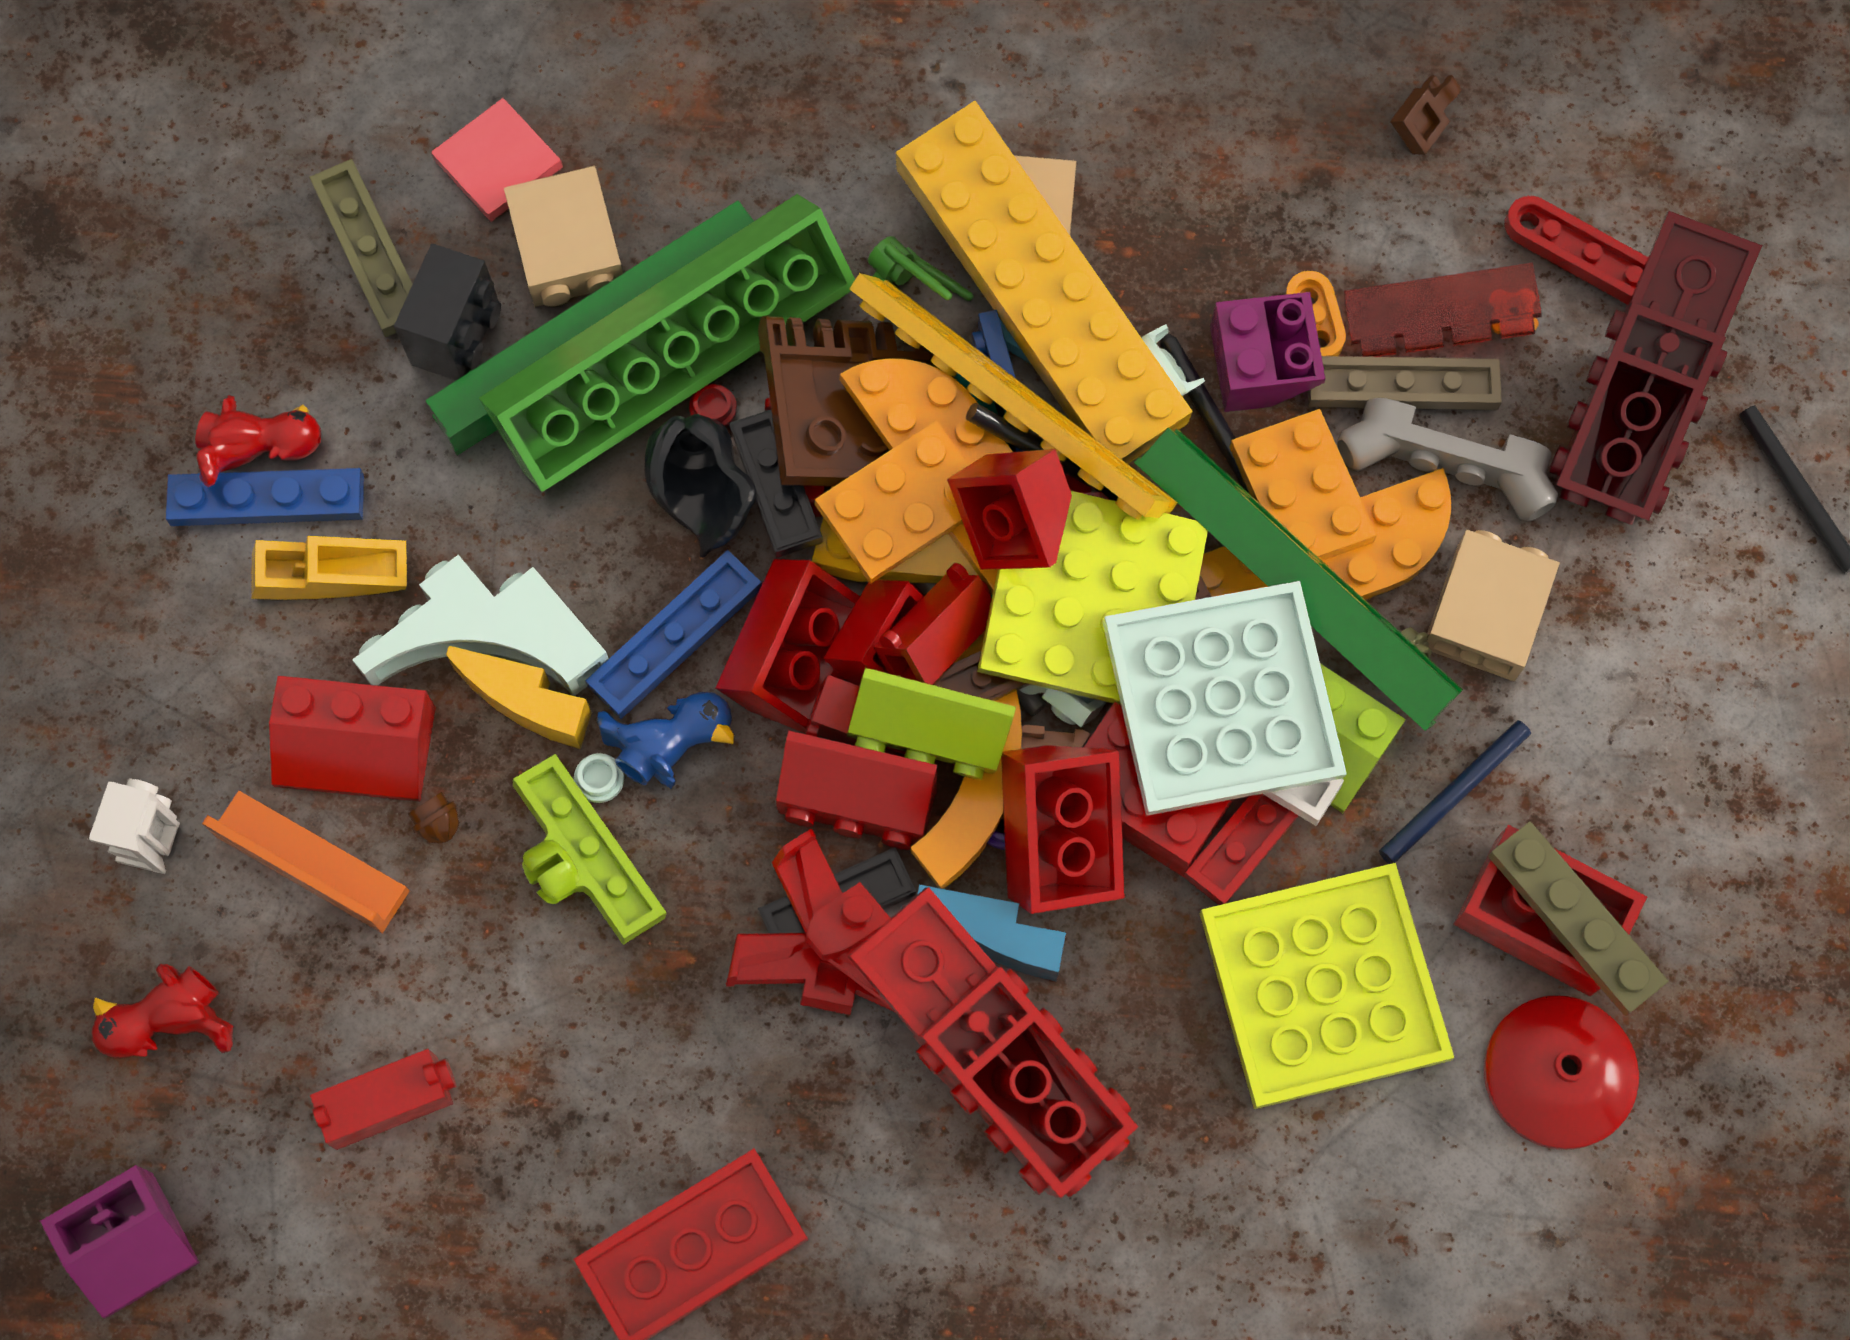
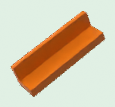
M241 791L237 792L219 821L207 815L202 822L216 838L382 934L410 892L403 884Z

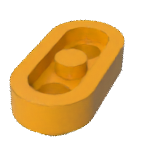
M1315 271L1300 272L1288 283L1285 295L1310 292L1311 297L1315 300L1312 306L1318 338L1324 339L1327 343V346L1320 347L1321 356H1339L1346 339V333L1333 286L1329 279L1321 273Z

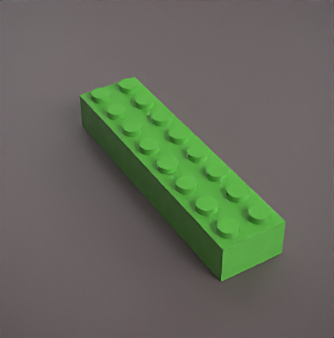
M796 194L479 397V400L523 473L541 492H544L759 352L758 328L762 316L783 317L785 327L789 317L801 318V321L805 322L851 292L850 287L854 283L855 278L821 208Z

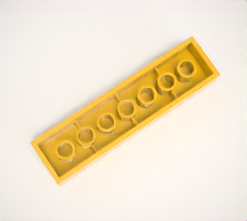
M976 101L965 106L896 152V168L898 173L993 310H997L1004 326L1073 423L1127 464L1148 451L1168 427L1175 431L1188 424L1193 411Z

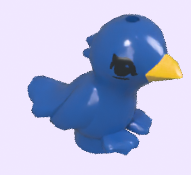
M698 692L687 698L677 699V705L667 707L670 713L674 715L672 719H650L633 724H624L616 721L606 711L598 712L596 721L603 743L622 750L615 759V763L624 774L641 785H646L655 776L662 785L672 789L676 782L672 767L679 761L687 749L697 744L709 742L734 744V733L730 728L732 721L731 709L721 696L712 692Z

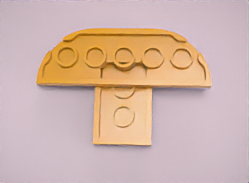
M880 359L859 364L841 373L840 382L890 451L817 497L814 503L816 508L870 584L949 533L993 595L998 569L980 570L947 479L986 454L1013 452L1006 441L966 420L969 408L972 404L977 403V401L961 383L936 367L908 359Z
M1320 409L1231 440L1229 448L1250 495L1365 600L1398 588L1421 573L1435 556L1446 535L1451 515V495L1444 469L1441 468L1360 497ZM1225 546L1204 553L1200 575L1212 597L1268 587Z

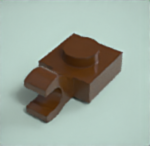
M1431 75L1421 88H1415L1391 119V124L1412 154L1426 155L1450 121L1445 115L1444 110L1461 91V87L1453 75H1448L1442 84L1435 75Z

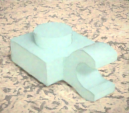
M1032 684L1020 689L1021 692L1029 695L1044 693L1042 698L1052 705L1051 710L1058 718L1068 724H1077L1080 727L1095 719L1106 704L1105 701Z

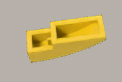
M307 536L306 542L255 540L252 551L251 599L341 598L405 590L407 587L406 541Z
M453 646L448 647L446 656L454 670L473 691L494 709L532 732L552 741L581 750L592 714L586 699L548 690L550 681L543 668Z

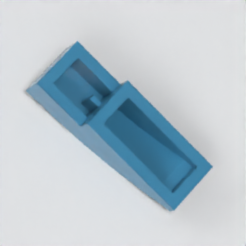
M919 885L918 894L929 887L992 961L1024 974L1057 981L1065 932L1016 923L1019 903Z

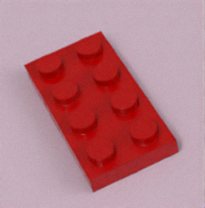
M754 1148L573 1260L618 1339L648 1340L808 1241V1238Z

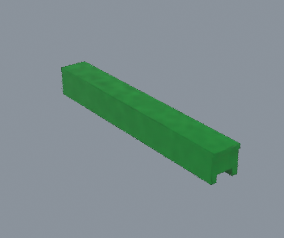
M737 200L425 400L433 412V419L449 440L455 454L458 456L497 431L479 397L754 222L742 204Z
M1168 427L1150 449L1134 462L1268 587L1300 581L1311 626L1424 731L1430 729L1436 723L1434 720L1463 691L1458 684L1179 429L1173 431Z

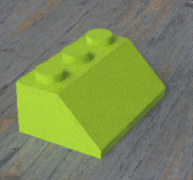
M1320 663L1347 773L1342 778L1344 780L1342 787L1330 805L1344 813L1406 719Z
M865 668L847 737L855 738V746L879 752H885L886 747L905 751V758L934 764L935 759L955 764L953 773L982 780L984 772L993 774L997 771L1016 707Z

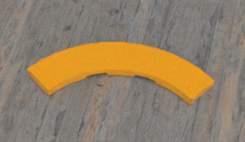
M985 631L955 662L982 650ZM1016 690L995 700V702L1016 707L1003 752L1022 749L1021 710ZM1001 758L997 771L993 774L984 772L982 780L964 776L959 791L939 822L922 839L910 847L911 853L938 888L945 889L965 872L985 849L986 843L995 832L1001 819L1004 818Z

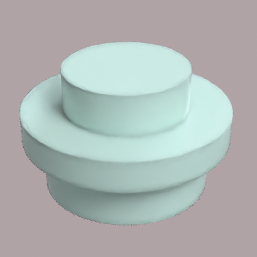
M596 753L585 757L577 765L574 781L588 801L604 803L612 800L619 794L624 784V773L616 765L615 758L607 754Z

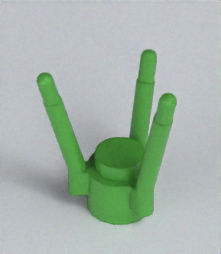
M889 236L880 241L868 257L869 265L876 271L873 277L880 278L882 281L888 280L890 283L895 282L897 285H903L914 275L945 300H951L952 293L949 290L967 301L973 299V294L969 290L921 259L910 247L902 245L894 236Z

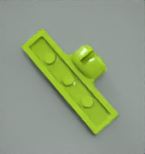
M556 754L513 778L514 789L546 834L544 841L524 853L522 864L531 885L539 883L541 889L536 893L545 902L557 904L575 892H584L591 898L623 945L665 919L667 912Z

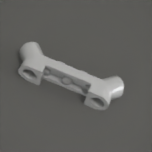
M1386 398L1369 399L1365 404L1361 422L1342 430L1339 434L1337 447L1347 467L1356 471H1361L1389 456L1408 461L1412 467L1425 472H1433L1443 468L1445 473L1455 475L1459 481L1465 484L1475 486L1486 484L1501 489L1518 518L1525 521H1532L1543 516L1557 502L1558 492L1546 475L1552 453L1544 445L1532 440L1510 434L1501 450L1411 424L1416 406Z

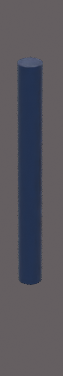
M1520 720L1511 725L1379 850L1381 857L1389 864L1396 863L1531 735L1530 729Z

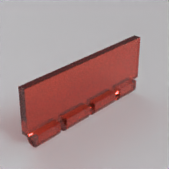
M1533 262L1344 291L1351 345L1361 344L1362 357L1396 355L1395 339L1402 337L1405 353L1444 348L1442 332L1450 330L1453 346L1492 341L1490 325L1497 323L1501 339L1535 334L1533 318L1542 316Z

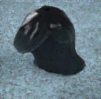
M693 414L687 418L675 416L657 428L649 437L644 466L648 489L662 509L683 527L696 535L700 544V557H706L711 550L724 546L735 539L746 521L750 508L755 503L756 488L751 478L735 465L733 443L727 428L718 420L699 414Z

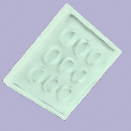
M1300 581L1104 617L1102 621L1146 816L1342 779L1347 775Z

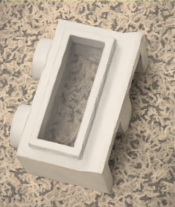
M128 779L127 785L109 781L89 840L110 846L108 853L116 856L115 861L117 863L165 874L166 869L163 856H169L180 823L176 820L177 816L169 809L172 800L158 795V787L137 779Z

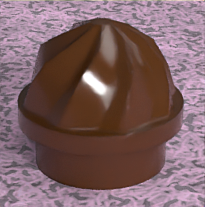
M440 792L408 813L415 824L411 829L429 843H443L451 840L459 826L456 803L454 800L449 803L444 794Z

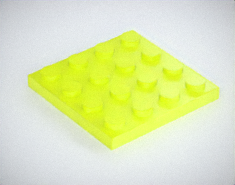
M1071 491V502L1056 563L1050 568L998 569L977 672L1105 702H1117L1121 705L1102 621L1105 616L1195 600L1208 530L1196 520L1163 513L1160 518L1144 517L1142 515L1138 520L1121 510L1115 504L1116 501Z
M1396 863L1201 909V921L1254 1109L1449 1062L1455 1058Z

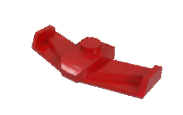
M810 829L784 845L771 862L806 934L805 940L822 960L829 961L890 1007L847 956L891 918L861 882L842 893L816 840V835L813 829Z
M805 933L737 934L726 987H734L735 984L804 983L800 1005L850 1015L856 994L893 1011L829 961L822 960L805 940Z

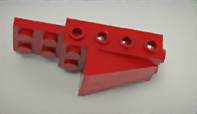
M929 887L922 890L847 956L912 1031L914 1039L921 1046L915 1053L925 1066L952 1089L950 1094L966 1113L972 1115L977 1111L989 1125L984 1133L991 1143L1003 1155L1011 1151L1022 1163L1023 1167L1018 1173L1037 1195L1046 1191L1048 1195L1062 1198L1065 1194L1067 1197H1071L1089 1182L1092 1177L1089 1172L1103 1159L1108 1162L1127 1147L1130 1142L1127 1137L1138 1128L1137 1124L1128 1115L1131 1111L1129 1104L1114 1088L1106 1089L1094 1075L1098 1070L1089 1057L1078 1047L1072 1050L1060 1036L1064 1030L1059 1022L1045 1008L1038 1010L1026 996L1029 989L1023 980L1012 969L1008 968L1005 971L1001 966L997 967Z

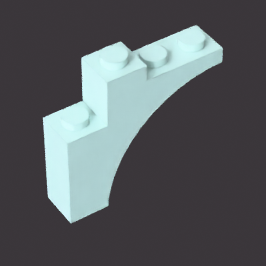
M457 555L449 562L445 560L433 566L426 574L425 580L419 584L428 602L424 605H415L405 611L399 618L398 625L384 636L376 635L366 641L360 648L359 655L352 660L370 685L378 686L388 678L407 668L426 661L447 657L448 647L453 646L543 668L547 676L562 685L572 696H575L587 687L585 680L609 658L607 652L534 567L524 574L516 573L508 578L500 587V593L494 597L462 558Z

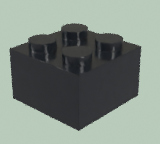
M431 243L394 324V328L411 366L453 380H458L466 375L469 369H475L478 366L483 353V337L487 328H494L501 312V302L498 300L494 282L491 280L486 262Z

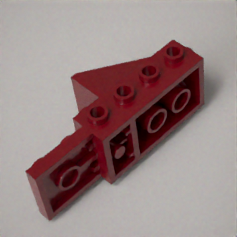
M1668 211L1666 213L1629 304L1626 305L1624 312L1615 310L1607 327L1605 337L1612 339L1607 351L1603 352L1601 356L1597 355L1590 368L1586 382L1592 384L1593 387L1587 402L1584 403L1578 400L1567 425V428L1574 430L1567 448L1559 445L1548 472L1556 475L1552 484L1562 488L1560 498L1587 508L1590 500L1608 506L1605 513L1606 516L1629 525H1633L1636 517L1649 521L1652 512L1655 514L1661 512L1670 487L1664 486L1671 467L1678 469L1684 459L1689 442L1683 439L1690 422L1697 424L1703 414L1708 397L1702 394L1709 377L1716 379L1724 364L1727 351L1721 348L1726 339L1725 333L1762 245L1674 212Z

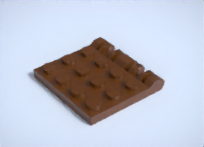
M762 316L759 322L758 336L760 350L765 357L781 485L836 486L890 451L840 382V374L859 364L880 359H908L936 367L931 362L934 354L922 345L917 349L904 341V351H898L893 325L890 322H879L876 332H874V326L871 321L837 320L834 331H832L830 320L817 319L813 329L814 347L806 346L804 325L801 318L789 317L785 327L783 317Z

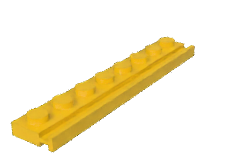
M859 273L850 290L862 299L859 306L866 313L880 321H884L887 318L898 326L895 334L901 340L917 349L922 345L933 353L934 356L931 362L936 367L951 376H955L958 373L968 380L970 384L967 390L987 404L995 401L1006 410L1003 416L1005 420L1025 433H1028L1030 429L1044 439L1040 446L1044 450L1056 449L1059 460L1065 461L1066 458H1069L1081 468L1077 474L1089 485L1098 490H1102L1104 486L1118 496L1115 504L1121 510L1138 520L1142 515L1144 517L1160 518L1163 513L1170 514L1178 503L904 292L888 280L882 281L880 278Z

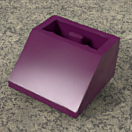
M1310 292L1216 302L1210 329L1224 412L1272 407L1325 382L1326 378Z
M136 1165L40 1221L63 1268L102 1318L105 1319L200 1263L154 1174Z

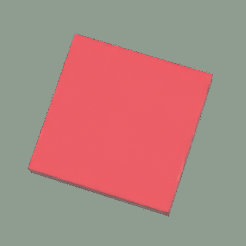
M504 98L431 152L434 161L490 222L509 209L504 187L550 177L563 168L561 159Z

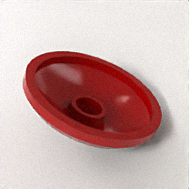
M1557 995L1539 997L1521 1004L1505 1016L1497 1025L1485 1051L1484 1081L1491 1103L1501 1119L1514 1132L1534 1144L1559 1150H1573L1593 1145L1616 1131L1626 1120L1635 1103L1639 1086V1069L1636 1054L1628 1036L1608 1013L1582 999ZM1563 1058H1570L1576 1063L1577 1073L1575 1075H1568L1563 1071L1561 1066Z

